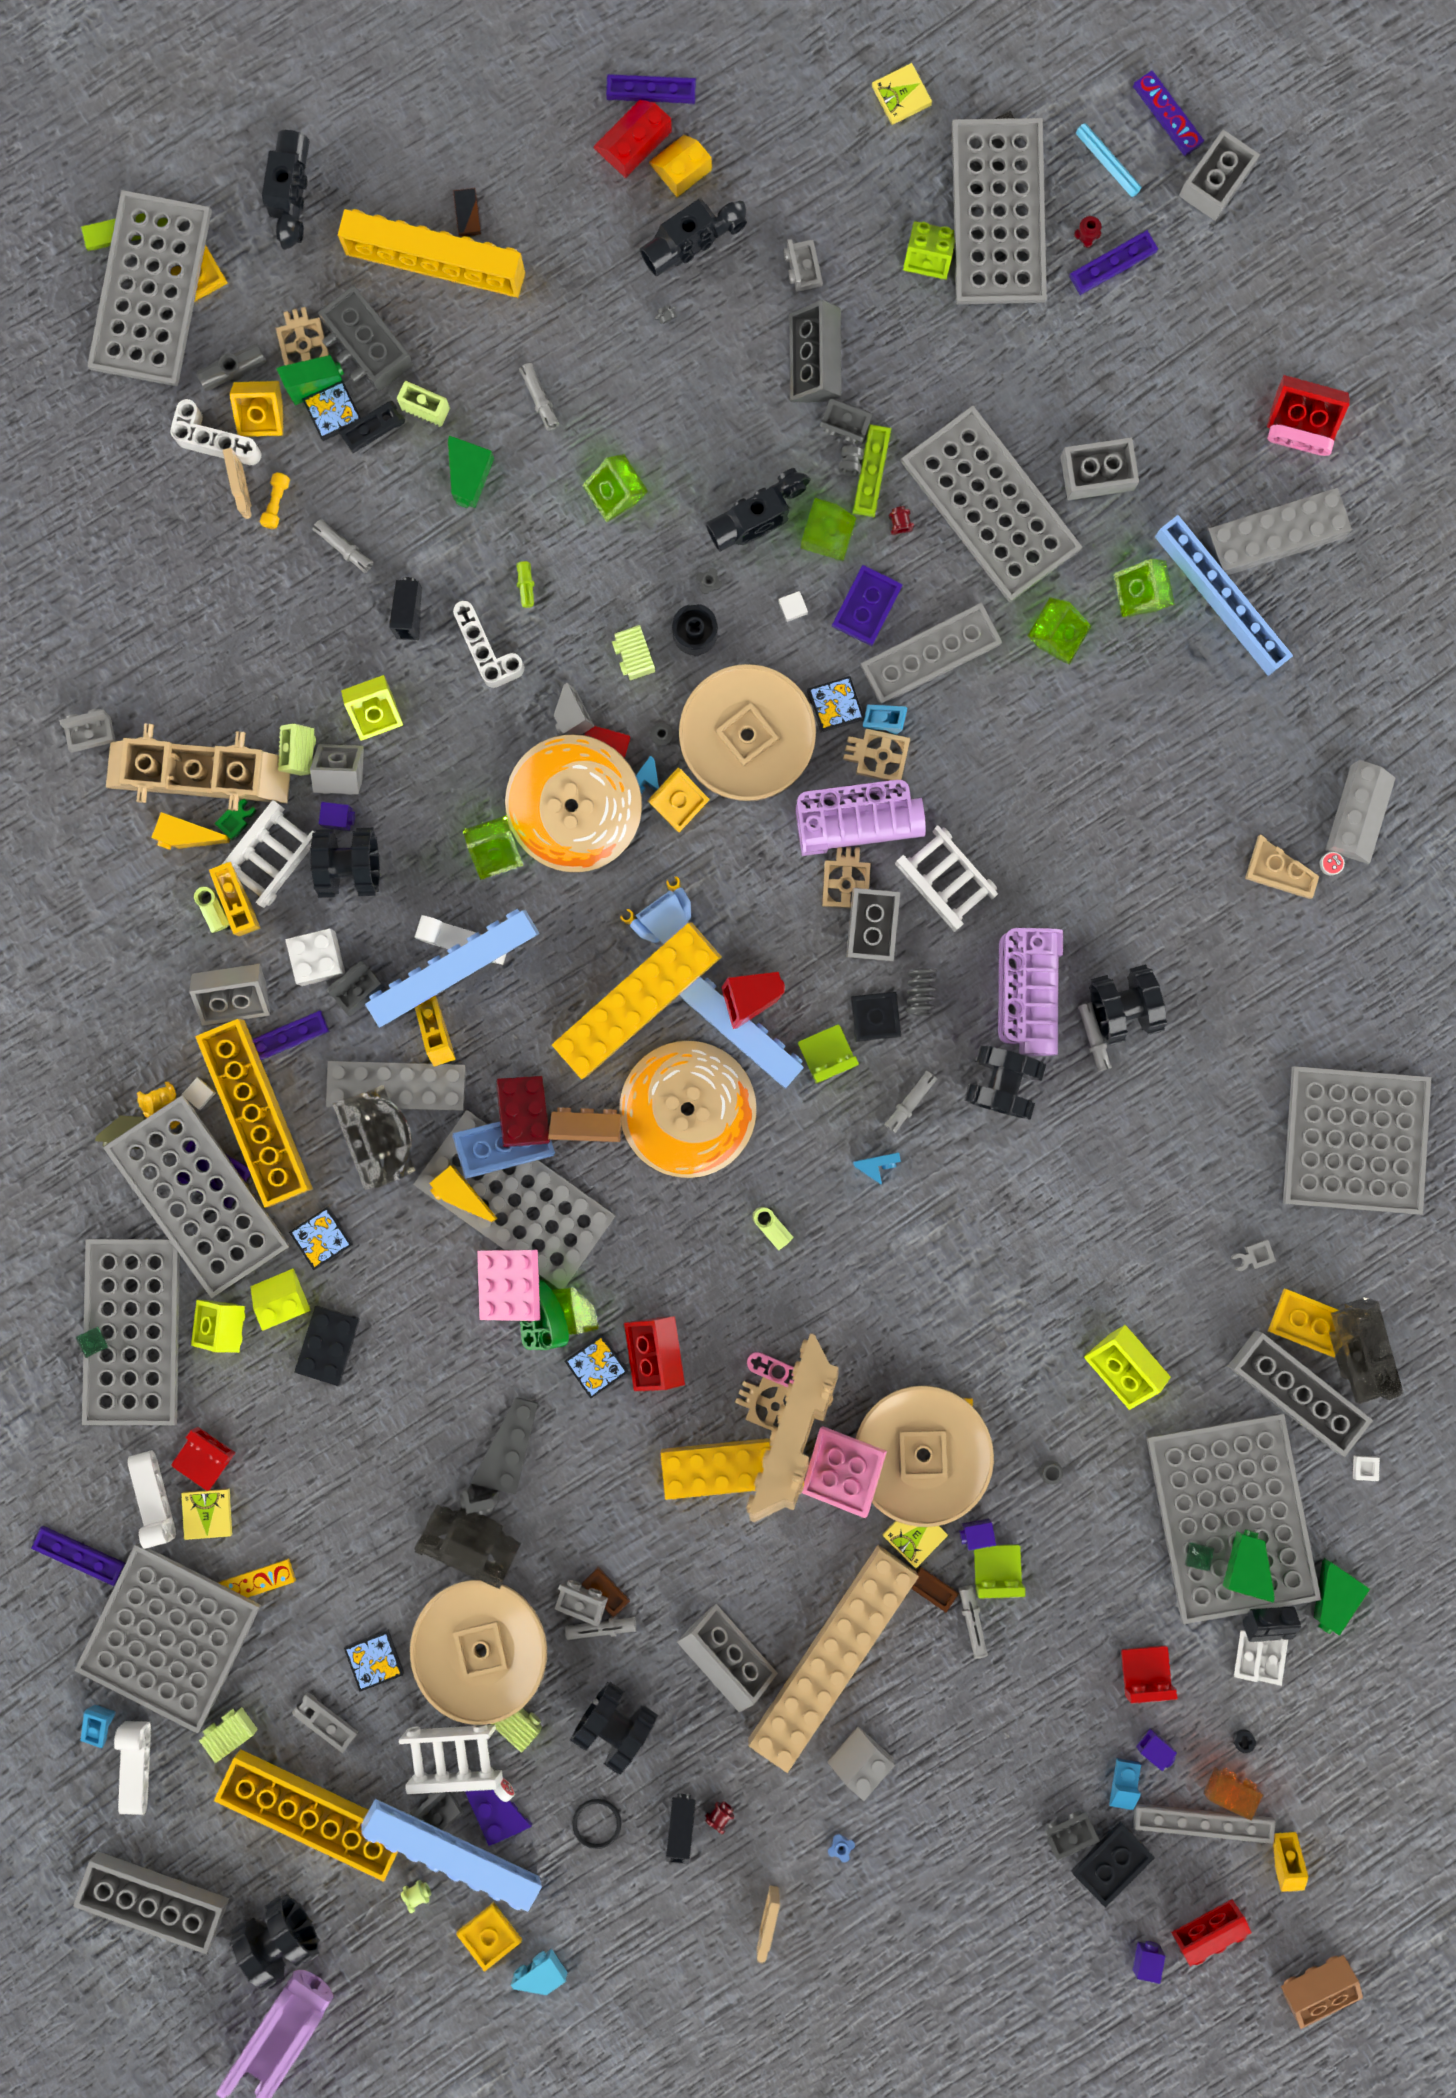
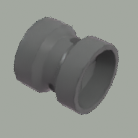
M856 446L842 447L841 457L843 459L839 463V472L848 476L860 475V460L863 459L864 450Z

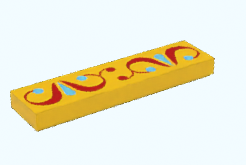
M288 1558L217 1583L248 1598L296 1581Z

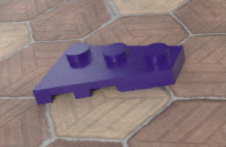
M494 1789L465 1791L488 1846L532 1827V1823L518 1811V1807L513 1802L501 1800L494 1792Z

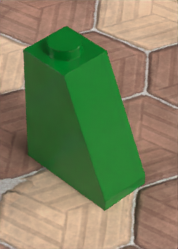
M331 355L276 368L295 406L302 403L303 398L342 381L341 375H344L338 361L334 363Z
M449 436L448 451L451 494L457 505L464 508L469 506L476 508L494 461L493 453L491 450Z
M1245 1529L1244 1533L1236 1531L1223 1586L1228 1590L1274 1603L1275 1596L1265 1541L1258 1537L1259 1533L1247 1529Z
M1324 1558L1318 1584L1321 1600H1317L1315 1603L1313 1617L1320 1622L1318 1627L1326 1633L1331 1634L1333 1631L1340 1636L1370 1588Z

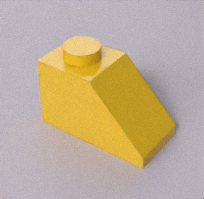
M1297 1832L1275 1833L1273 1844L1275 1870L1281 1892L1305 1890L1308 1873Z

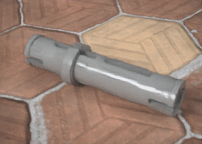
M532 363L522 365L523 368H519V371L534 400L535 410L540 414L546 430H553L556 426H559V422L552 409L553 404L551 400L547 399Z
M320 519L314 524L316 527H313V531L338 550L347 562L351 561L363 573L371 569L373 561L359 551V547L355 544H350L326 524L324 520Z
M1091 1002L1078 1006L1090 1043L1091 1048H1089V1051L1093 1053L1097 1071L1100 1072L1110 1069L1112 1066L1106 1051L1108 1047L1103 1042Z
M925 1071L924 1075L902 1103L896 1105L895 1112L884 1124L892 1132L896 1133L906 1118L912 1116L911 1112L935 1081L938 1080L935 1076H932L933 1074Z
M967 1585L959 1588L963 1604L961 1611L962 1615L966 1618L973 1657L979 1659L988 1656L979 1618L980 1607L976 1604L973 1586Z
M613 1617L609 1618L608 1621H601L598 1626L590 1623L565 1626L567 1641L603 1635L614 1637L619 1633L637 1631L635 1617L616 1620Z

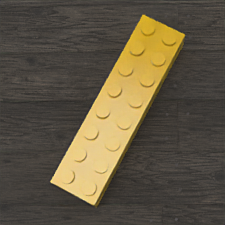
M344 209L338 237L346 255L519 298L525 269L521 253L516 249L510 247L506 249L500 248L490 242H475L472 238L466 236L462 238L455 237L446 231H440V233L431 231L428 227L421 225L418 227L411 226L402 220H396V222L387 220L381 215H367L358 209H353L352 211Z
M692 922L687 923L559 1037L552 1046L581 1080L586 1078L722 956Z
M236 1019L195 1036L264 1208L271 1207L312 1190L313 1187L245 1020Z
M242 1749L233 1758L214 1799L215 1802L383 1882L398 1851H389L382 1843L377 1841L373 1843L364 1838L361 1823L367 1815L368 1809Z

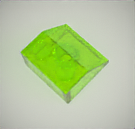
M625 454L607 457L582 485L605 522L613 520L635 506L648 492Z
M814 498L800 549L844 561L856 517L835 503Z
M1151 558L1114 573L1122 617L1152 613L1175 605L1165 560Z
M1049 597L1027 636L1039 649L1070 665L1092 626L1069 601Z
M507 816L463 830L467 848L480 880L523 866Z

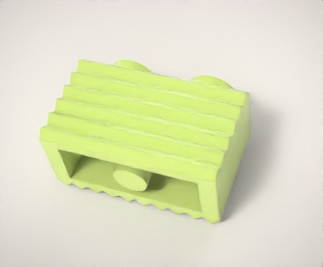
M408 381L403 383L397 396L402 411L410 412V415H418V418L422 417L423 420L426 419L430 423L438 424L439 427L443 425L450 410L447 398Z
M640 625L614 634L615 641H612L616 655L621 654L623 662L619 664L623 676L628 675L629 680H633L655 672V667Z
M297 724L281 726L278 770L300 776L311 774L310 768L314 759L313 750L316 745L314 728Z
M242 1707L236 1712L232 1708L221 1717L223 1721L216 1726L215 1723H212L202 1731L204 1736L199 1741L215 1763L251 1738L258 1730Z
M523 1708L512 1716L491 1724L495 1725L496 1730L521 1753L540 1733L542 1728L540 1719L532 1712L528 1714Z

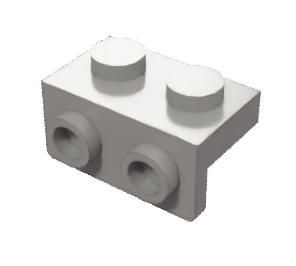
M792 239L787 240V248H784L783 251L785 262H790L791 270H788L790 284L795 285L796 292L821 287L823 282L814 241L809 240L793 244Z
M92 709L87 714L68 715L66 719L59 720L60 726L65 730L68 750L71 753L116 742L111 716L104 710Z
M573 1580L565 1581L559 1585L558 1590H560L555 1610L598 1626L608 1598L602 1596L601 1591L592 1588L589 1590L584 1589L580 1583Z

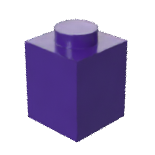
M321 802L319 825L327 829L350 831L351 825L355 823V812H352L353 809L349 805Z
M989 1518L962 1523L963 1530L959 1531L962 1545L966 1544L968 1550L996 1546L993 1525Z
M1152 1729L1146 1733L1136 1746L1138 1751L1162 1772L1175 1761L1176 1751Z
M1152 1941L1137 1943L1132 1969L1137 1979L1161 1983L1166 1955L1159 1944Z

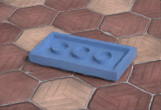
M500 1121L456 1132L452 1135L465 1179L551 1157L555 1154L551 1139L549 1144L503 1147Z

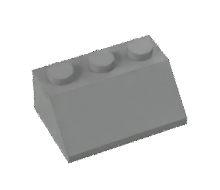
M260 964L192 974L189 992L202 1026L230 1022L236 1019L244 1020L270 1016L266 980Z

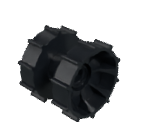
M374 827L356 828V831H353L352 846L349 848H338V840L333 829H317L316 833H312L310 847L311 872L314 889L318 894V898L336 897V894H339L340 879L349 877L354 878V887L358 892V896H376V892H379L380 854Z
M1146 964L1129 969L1130 973L1127 976L1128 990L1118 992L1113 979L1108 978V975L1090 979L1089 990L1092 1006L1103 1041L1108 1042L1109 1046L1126 1041L1125 1038L1128 1034L1126 1021L1137 1018L1141 1029L1147 1032V1035L1165 1031L1164 1027L1167 1024L1166 1006L1160 990V984H1158L1153 970L1148 968Z
M980 1045L975 1062L993 1069L988 1087L969 1084L964 1101L1002 1114L1031 1120L1035 1103L1019 1097L1017 1094L1022 1078L1042 1081L1047 1064L1009 1050Z
M607 1681L585 1711L570 1741L587 1751L599 1736L612 1746L604 1765L621 1775L644 1745L658 1715L645 1705H640L630 1719L616 1710L625 1691L611 1681Z
M288 1893L283 1897L279 1895L265 1905L264 1921L267 1923V1927L261 1925L253 1917L248 1922L244 1920L230 1930L232 1936L229 1945L232 1947L237 1961L236 1964L239 1965L248 1982L260 1988L261 1992L268 1988L271 1990L286 1979L284 1976L286 1963L283 1961V1958H287L297 1968L301 1964L306 1965L320 1954L318 1952V1942L320 1940L312 1924L313 1921L310 1920L301 1907V1903H297Z

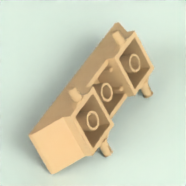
M144 724L143 737L136 739L124 738L122 741L110 743L106 788L137 791L136 802L146 803L147 792L227 798L229 799L228 810L238 811V802L242 799L272 802L274 800L276 803L288 804L291 773L278 770V755L245 747V732H236L235 745L228 747H204L157 741L153 739L154 725Z
M810 1334L808 1340H803L800 1349V1358L802 1359L801 1362L796 1361L792 1373L794 1383L788 1384L785 1393L786 1406L781 1405L778 1413L779 1427L773 1428L770 1437L771 1450L766 1449L762 1460L764 1471L763 1473L758 1472L754 1484L756 1486L755 1496H750L747 1504V1513L750 1515V1521L753 1522L784 1507L794 1510L798 1496L804 1489L803 1482L809 1466V1456L803 1455V1451L814 1419L824 1421L827 1409L833 1401L832 1394L838 1379L839 1367L829 1364L817 1338L813 1334Z

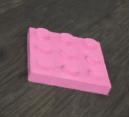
M538 1250L477 1251L480 1320H540Z
M822 1426L817 1436L802 1493L866 1518L887 1451Z

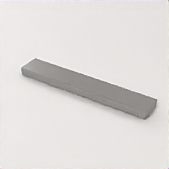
M1136 1804L1133 1828L1134 1830L1274 1844L1276 1820L1273 1817Z

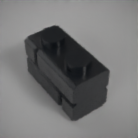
M1294 1606L1250 1609L1247 1616L1243 1619V1626L1249 1642L1293 1639L1301 1629V1623Z

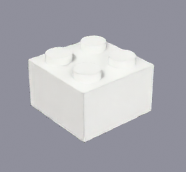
M326 929L285 939L297 985L305 986L341 977L345 974L334 930Z

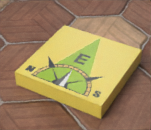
M912 63L872 82V88L892 125L932 105V100Z
M230 1488L181 1493L184 1540L232 1536Z
M896 1520L882 1534L915 1568L948 1536L940 1526L916 1527L900 1523Z

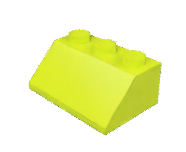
M1126 1325L1110 1333L1084 1356L1086 1361L1129 1410L1159 1394L1171 1378Z

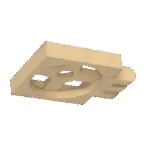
M306 307L301 308L302 317H299L297 309L292 310L294 319H291L289 312L285 311L286 326L276 328L284 365L294 363L288 358L287 354L295 352L301 354L302 361L311 360L310 351L312 348L322 346L320 357L328 356V348L322 342L325 335L320 318L309 320ZM304 328L317 332L319 336L307 337ZM295 331L297 338L294 342L286 344L287 338ZM304 341L307 342L308 346L306 349H300L299 344Z
M232 448L223 449L230 487L235 497L237 509L245 519H249L252 515L250 509L252 505L243 464Z
M870 729L865 730L864 739L848 737L847 742L856 745L855 747L847 745L845 751L854 754H844L843 759L858 763L856 774L885 781L902 779L910 738ZM882 738L881 747L878 749L867 747L872 740ZM891 740L899 745L902 755L892 753L890 750ZM881 752L887 753L888 757L886 760L879 758ZM864 757L875 759L877 762L875 772L870 771L866 767ZM889 762L900 764L896 772L890 775L884 774L886 764Z
M842 847L837 848L836 861L825 860L822 907L851 908L850 896L852 889H869L870 863L859 862L860 847H855L854 856H850L851 847H846L845 855H841ZM840 866L843 867L840 879H829V875L834 869ZM852 867L858 869L863 874L865 881L854 880L852 877ZM843 881H849L851 883V887L849 889H844L842 887ZM828 888L839 889L841 892V902H836L830 897Z
M762 1377L759 1386L743 1381L742 1385L749 1388L750 1391L747 1392L740 1389L739 1394L747 1397L746 1401L736 1398L735 1403L749 1408L745 1420L773 1431L774 1427L778 1428L773 1424L779 1410H772L771 1404L778 1402L780 1407L784 1405L783 1399L787 1387ZM770 1387H778L775 1396L770 1399L761 1395L764 1390ZM756 1404L767 1408L768 1413L765 1421L759 1419L756 1413Z
M771 1885L769 1886L757 1944V1960L760 1963L766 1961L767 1954L770 1951L780 1907L779 1887Z

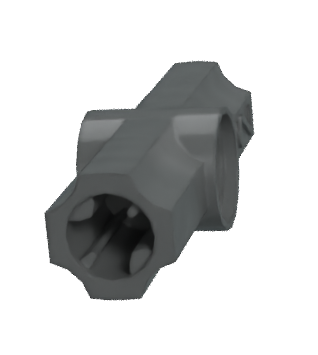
M256 343L235 354L226 353L222 355L218 362L197 371L196 374L204 390L208 391L227 381H238L243 377L244 373L267 362ZM230 365H236L234 369L227 370Z

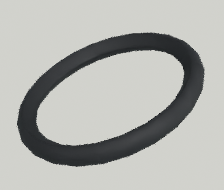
M591 1799L581 1804L576 1810L572 1821L573 1831L578 1841L592 1849H602L611 1845L618 1838L622 1825L621 1817L616 1807L603 1799ZM592 1804L607 1806L616 1817L617 1826L614 1835L608 1841L601 1844L586 1841L582 1838L577 1828L579 1814L584 1808Z

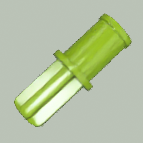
M522 561L516 564L518 572L517 587L520 588L522 607L531 608L534 606L533 587L535 583L532 581L531 563Z

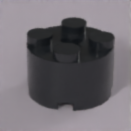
M701 604L686 605L677 611L672 623L673 639L676 646L686 654L700 656L708 652L715 645L718 636V625L714 613L708 607ZM699 627V632H691V628L696 629Z

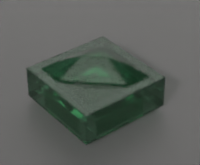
M99 1327L76 1337L85 1358L108 1348Z
M1189 1542L1185 1565L1210 1571L1214 1548Z

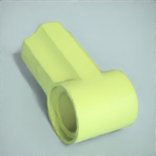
M208 887L197 889L194 893V900L199 905L211 932L215 933L230 926L217 892ZM205 892H210L212 896L211 901L204 904L202 902V895Z
M759 1207L753 1212L754 1223L778 1250L785 1247L794 1238L770 1209ZM763 1211L768 1212L770 1217L769 1221L765 1224L759 1223L757 1218L759 1213Z

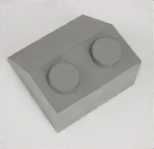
M318 744L310 768L313 792L323 794H359L363 777L364 747Z
M858 1726L827 1761L845 1785L863 1801L866 1800L895 1766L893 1757Z

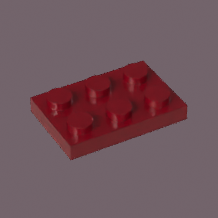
M542 1076L497 1079L496 1088L503 1147L549 1144V1127Z

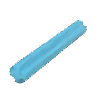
M1083 123L1079 126L1076 135L1131 197L1137 195L1141 190L1139 183L1087 124Z

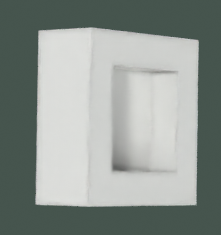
M800 591L778 600L786 622L808 614Z
M197 1077L182 1095L197 1109L201 1110L216 1092Z
M1354 1455L1353 1479L1379 1481L1380 1458L1377 1456Z

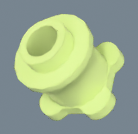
M418 1880L416 1885L410 1888L407 1885L404 1886L401 1892V1897L410 1913L415 1912V1907L421 1903L427 1904L429 1896H431L429 1885L421 1880Z

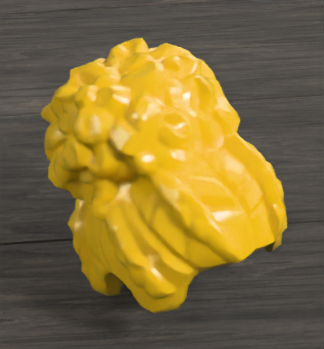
M165 1082L166 1087L153 1090L148 1094H143L141 1091L137 1093V1102L146 1118L176 1099V1090L170 1082ZM172 1121L170 1123V1129H175L176 1126L180 1124V1122Z

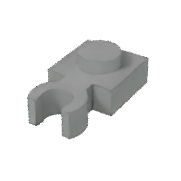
M1268 1239L1244 1247L1246 1254L1235 1253L1231 1256V1259H1242V1264L1235 1267L1237 1271L1245 1270L1249 1264H1251L1252 1269H1257L1276 1262Z

